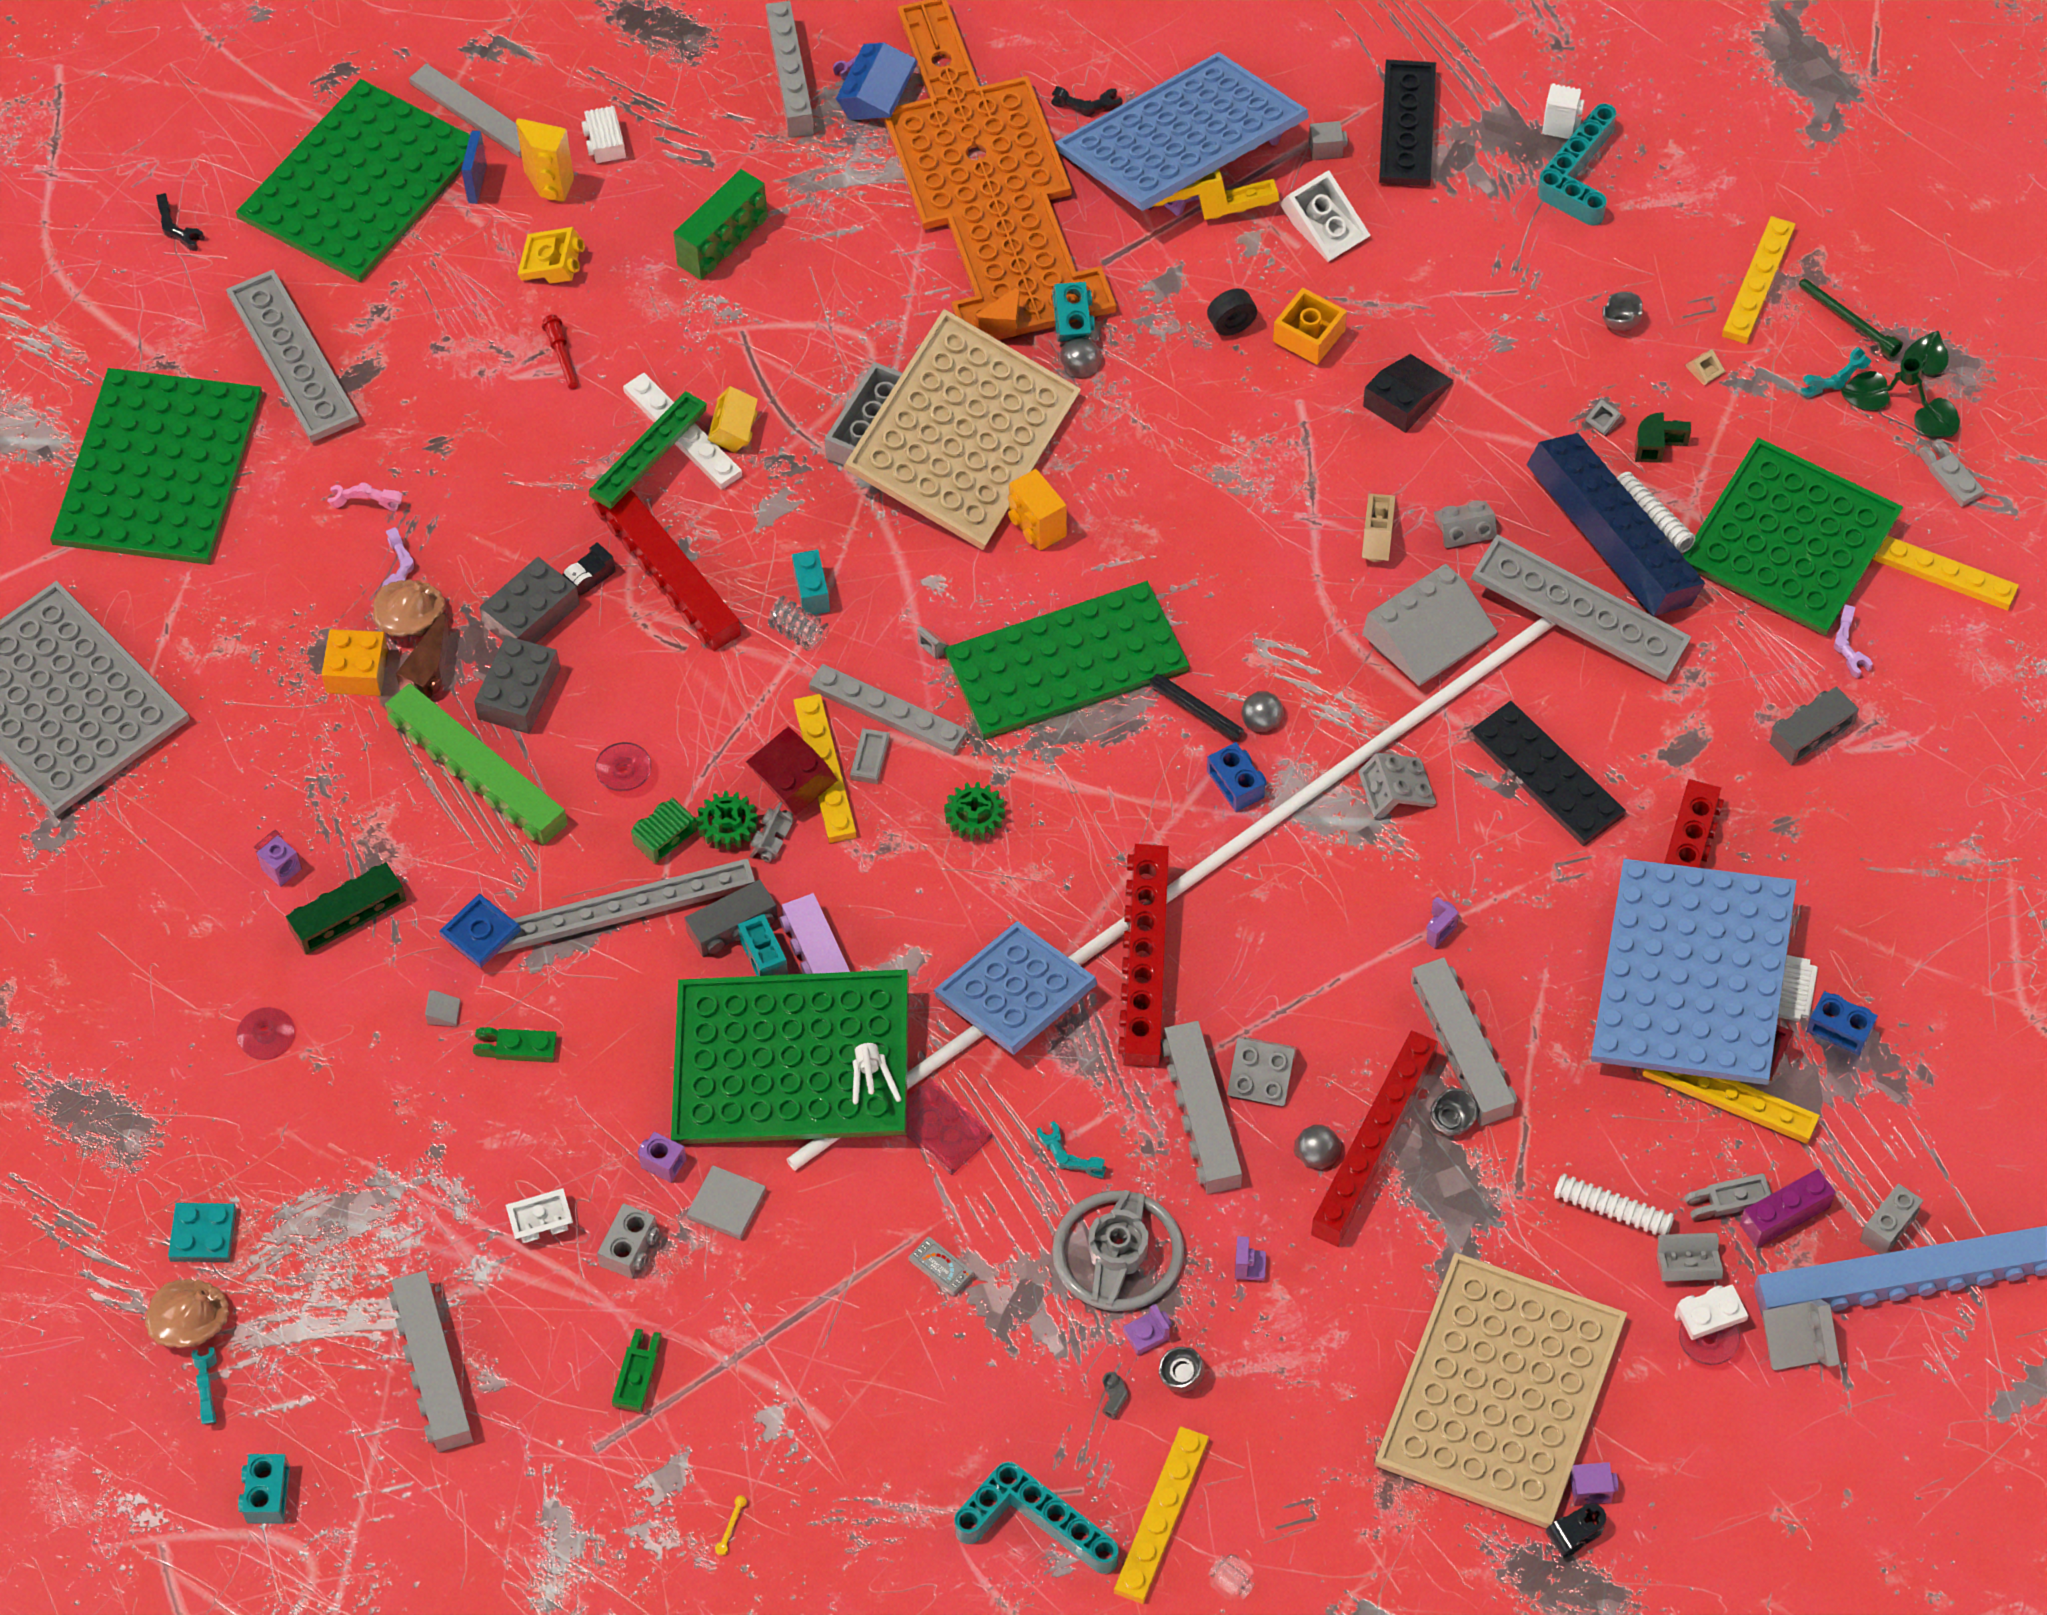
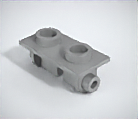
M779 802L773 810L769 808L761 821L765 826L762 832H756L750 843L754 847L749 856L750 858L756 853L761 854V859L766 862H771L772 859L776 858L783 841L775 837V834L785 838L794 821L792 818L793 814L790 811L783 810L782 812L779 810L782 802Z

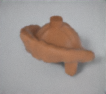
M410 579L391 582L380 588L374 599V623L382 632L388 633L393 637H404L406 635L423 636L439 615L443 614L445 599L439 590L426 582L423 583L419 580L413 581Z
M199 1279L175 1280L164 1284L152 1297L146 1314L145 1327L148 1330V1335L159 1345L169 1348L196 1347L213 1338L215 1334L221 1331L229 1316V1303L220 1289L212 1286L209 1282L204 1283Z

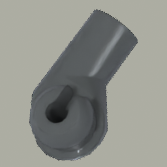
M1107 1372L1102 1378V1383L1109 1400L1102 1412L1107 1417L1115 1419L1127 1400L1128 1392L1119 1375L1115 1372Z

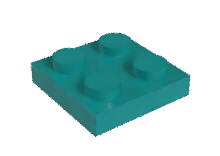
M175 1203L168 1252L170 1262L230 1263L237 1210L235 1204Z

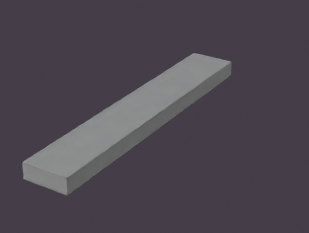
M427 63L409 77L412 86L519 158L522 156L515 122Z

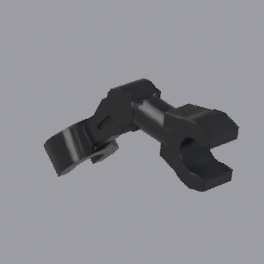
M1056 86L1052 93L1054 98L1051 104L1056 107L1067 105L1078 112H1082L1085 116H1090L1096 110L1102 108L1105 111L1114 110L1122 105L1123 100L1122 98L1112 99L1117 95L1116 88L1108 89L1100 95L1099 99L1091 102V100L1084 101L1069 96L1066 89Z
M166 193L156 195L164 235L176 237L189 250L197 251V243L192 240L197 238L203 241L205 239L203 232L196 228L186 227L183 230L176 227L170 217L171 210Z

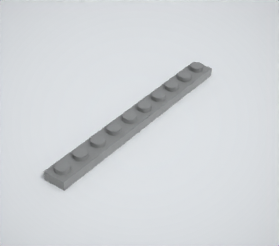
M747 858L513 918L520 925L521 931L497 954L732 894L755 882L749 860Z

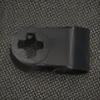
M1589 1503L1552 1523L1545 1530V1533L1561 1557L1567 1558L1602 1535L1606 1522V1513L1600 1505ZM1586 1518H1588L1589 1521L1596 1520V1525H1594L1592 1522L1586 1523Z

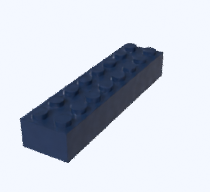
M1574 433L1539 442L1526 465L1652 616L1692 606L1705 585L1704 580L1619 482L1617 477L1602 462L1600 457L1585 442L1584 438L1579 433Z

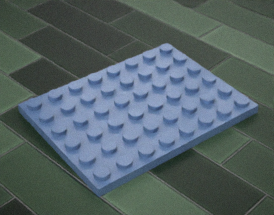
M1218 52L1055 142V146L1059 153L1143 211L1151 208L1159 201L1172 196L1184 187L1195 183L1200 178L1215 172L1218 168L1236 160L1250 150L1256 149L1259 145L1277 137L1291 127L1297 126L1300 122L1308 119L1309 116L1308 110Z
M1623 859L1591 1061L1769 1085L1797 880Z

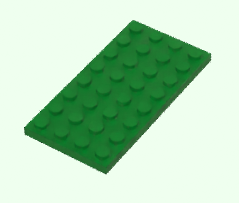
M1148 580L944 648V655L983 740L1150 685V681L1155 674L1170 678L1189 671V664Z

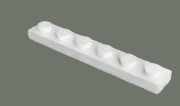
M642 373L623 386L624 393L654 423L674 403L645 373ZM695 423L676 441L675 444L720 490H723L742 477V470L716 444L708 441V436Z

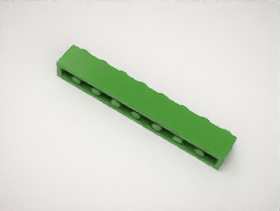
M407 684L385 703L388 713L387 719L396 729L400 727L404 730L407 737L414 744H421L433 760L439 759L444 763L445 768L450 774L461 777L465 785L472 792L478 791L490 807H497L511 824H518L529 839H536L544 846L568 824L565 809L412 684Z

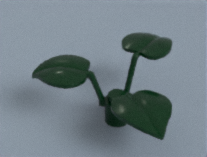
M1939 331L1923 336L1907 348L1901 361L1900 372L1895 373V378L1890 385L1887 386V380L1882 374L1876 371H1866L1856 375L1846 386L1841 388L1843 397L1854 407L1864 411H1877L1889 404L1890 396L1888 391H1891L1899 380L1908 386L1916 384L1922 405L1924 406V408L1917 410L1914 416V424L1917 430L1925 436L1935 438L1952 437L1959 430L1960 420L1955 406L1944 398H1935L1928 404L1922 386V373L1934 376L1943 372L1948 366V351Z

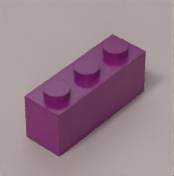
M1816 1169L1745 1208L1740 1226L1755 1247L1758 1248L1829 1209L1836 1191L1821 1171Z

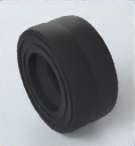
M1235 288L1218 295L1208 306L1207 316L1217 333L1229 336L1245 330L1253 323L1257 316V307L1246 290Z

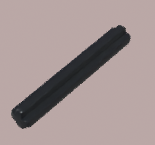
M1155 674L1150 681L1151 687L1231 740L1239 741L1244 734L1242 727L1163 675Z

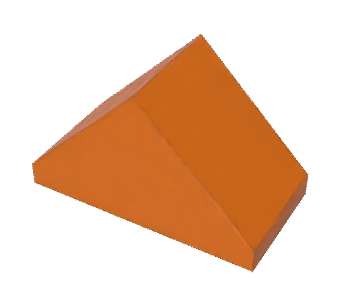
M1014 288L976 313V328L986 334L1016 336L1020 308L1019 290Z

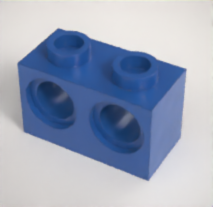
M1237 742L1207 756V772L1235 812L1265 797V786L1267 785L1265 776L1260 770L1256 771L1252 765L1249 753L1246 750L1242 751Z
M1824 991L1810 1017L1806 1032L1860 1056L1874 1029L1878 1015L1872 1013L1866 1007L1857 1006L1846 1001L1840 995ZM1824 1013H1830L1835 1017H1828ZM1852 1025L1859 1026L1861 1029H1855Z

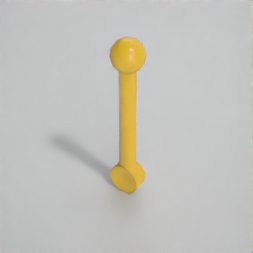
M743 1495L735 1498L736 1506L723 1539L715 1546V1551L719 1556H724L728 1552L727 1543L741 1507H744L747 1503Z

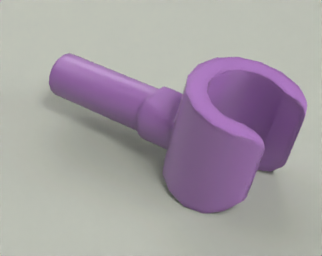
M857 56L847 63L845 61H837L833 65L834 74H838L841 71V79L845 80Z

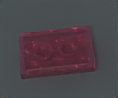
M931 1078L907 1098L906 1136L951 1175L993 1138V1132Z

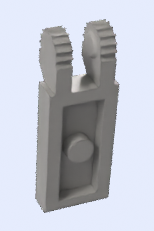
M1942 439L1933 441L1932 445L1934 451L1940 457L1938 461L1935 453L1927 446L1920 448V458H1922L1932 475L1960 507L1984 495V488L1955 455L1950 453L1949 447Z
M1761 1173L1708 1185L1707 1188L1690 1192L1684 1197L1688 1205L1703 1203L1709 1199L1711 1205L1696 1208L1690 1213L1692 1220L1700 1221L1709 1219L1714 1215L1718 1217L1744 1211L1745 1208L1771 1195V1191L1765 1175Z

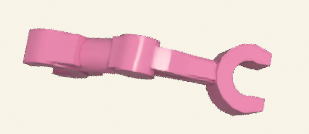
M360 483L358 486H353L349 489L335 485L331 487L330 491L336 496L328 498L327 502L333 508H339L346 503L347 499L371 498L379 501L378 504L386 509L397 511L403 494L395 490L383 489V491L372 488L367 483Z

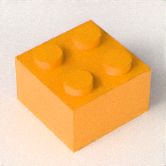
M1302 287L1275 320L1273 342L1318 365L1344 333L1347 310Z
M1037 469L1009 483V518L1015 526L1019 525L1030 544L1033 543L1041 551L1067 536V505Z
M329 629L321 674L326 693L381 696L389 651L384 632Z

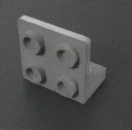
M1377 752L1358 771L1374 818L1383 819L1398 803L1433 807L1436 804L1420 758Z
M1239 1036L1237 1038L1227 1094L1232 1097L1284 1106L1297 1047Z
M1818 1299L1762 1311L1770 1365L1773 1370L1821 1362L1828 1367L1840 1365L1830 1304Z

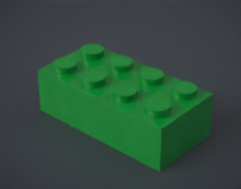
M743 169L734 174L673 232L677 265L700 280L708 273H712L719 262L725 257L730 256L740 242L745 241L758 225H762L766 221L768 212L765 183Z

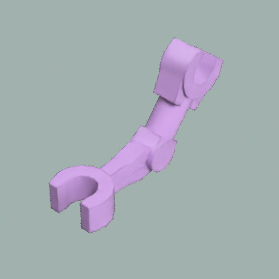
M396 527L387 530L386 534L390 547L398 555L400 567L396 574L392 573L383 582L382 587L391 582L406 581L408 573H411L414 569L413 559L404 548Z
M1844 605L1840 621L1841 625L1836 634L1834 649L1842 653L1847 659L1846 664L1851 675L1859 678L1862 671L1857 666L1862 665L1867 671H1870L1873 663L1869 657L1859 651L1855 652L1850 647L1848 631L1849 627H1851L1856 607Z

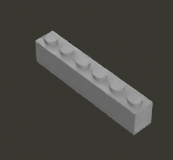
M783 1L765 4L767 26L788 136L790 138L814 134L812 110L791 2Z
M1445 958L1412 968L1411 984L1461 1088L1470 1093L1477 1103L1476 1119L1479 1125L1483 1126L1512 1116L1515 1103H1517L1515 1091L1511 1086H1507L1501 1063L1494 1060L1491 1042L1488 1038L1483 1037L1480 1031V1020L1476 1014L1471 1013L1468 1007L1470 1005L1469 998L1465 990H1460L1457 984L1458 977L1453 966H1448Z
M1199 1021L1164 1028V1039L1161 1040V1051L1163 1057L1168 1056L1170 1065H1167V1072L1170 1082L1175 1081L1177 1090H1174L1176 1105L1183 1108L1184 1115L1181 1116L1184 1133H1190L1192 1140L1188 1142L1191 1158H1197L1199 1167H1196L1199 1185L1204 1184L1206 1194L1240 1188L1242 1172Z
M427 1271L391 1280L394 1291L388 1294L392 1309H399L401 1318H397L395 1321L400 1337L406 1335L408 1344L402 1347L407 1363L413 1362L415 1371L409 1373L414 1390L420 1388L422 1398H418L417 1403L421 1417L426 1415L428 1417L429 1425L424 1426L428 1443L434 1442L438 1453L472 1443L473 1438Z

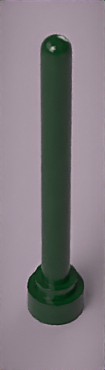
M1800 280V288L1879 344L1883 355L1889 359L1897 356L1903 347L1901 340L1895 336L1883 335L1809 280Z

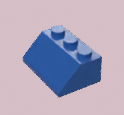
M884 42L863 44L836 97L837 102L848 119L891 117L918 61L916 58Z

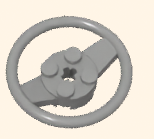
M1128 1190L1101 1192L1078 1202L1061 1220L1054 1236L1052 1249L1056 1271L1066 1288L1081 1301L1093 1307L1109 1311L1134 1310L1159 1299L1176 1281L1184 1259L1183 1238L1171 1214L1153 1199L1144 1194ZM1117 1202L1111 1213L1105 1214L1100 1218L1097 1217L1089 1229V1252L1091 1261L1095 1265L1093 1292H1090L1074 1279L1068 1269L1064 1251L1066 1237L1074 1222L1086 1211L1102 1204ZM1143 1209H1146L1163 1223L1169 1233L1172 1244L1171 1263L1163 1279L1151 1290L1136 1297L1117 1299L1126 1274L1134 1273L1138 1266L1143 1263L1148 1252V1230H1146L1145 1225L1142 1223ZM1118 1238L1123 1239L1122 1244H1115L1114 1242H1116Z

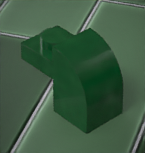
M1664 412L1654 413L1644 418L1637 431L1635 462L1662 463L1665 446H1688L1691 422L1679 420L1664 421Z

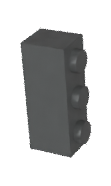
M1837 686L1828 692L1823 691L1812 703L1807 706L1802 705L1796 709L1791 717L1786 720L1783 718L1777 721L1772 727L1769 743L1792 766L1855 724L1859 708Z
M759 879L684 917L688 935L702 957L710 953L715 954L721 951L724 946L734 941H740L739 923L765 914L769 925H771L778 919L776 903Z

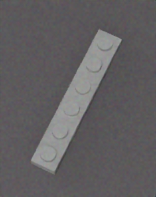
M824 664L821 665L809 683L810 691L821 694V696L953 756L968 735L966 728Z

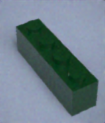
M387 862L379 866L371 867L366 873L355 879L347 880L337 889L321 894L309 904L295 908L285 917L291 933L305 955L400 905L406 901L403 886Z

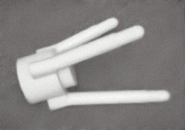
M864 1043L855 1048L856 1060L853 1061V1103L857 1104L859 1101L861 1072L866 1074L869 1094L874 1093L872 1073L878 1070V1066H880L895 1100L900 1102L901 1097L886 1065L885 1055L879 1054L878 1046L874 1043Z

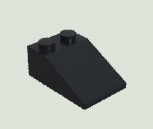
M1409 354L1382 369L1365 386L1363 407L1406 433L1453 383V379L1414 355Z

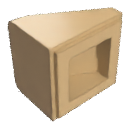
M1713 349L1702 353L1685 364L1687 369L1703 385L1726 372Z

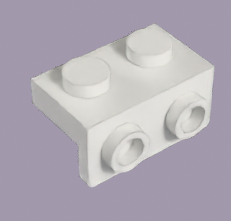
M563 1188L506 1205L515 1239L521 1238L522 1243L540 1239L539 1233L550 1230L551 1235L569 1230L567 1224L573 1223Z
M1733 1284L1724 1288L1722 1286L1713 1287L1706 1294L1698 1297L1694 1295L1685 1297L1677 1304L1674 1314L1677 1321L1682 1320L1691 1340L1747 1321L1748 1314Z

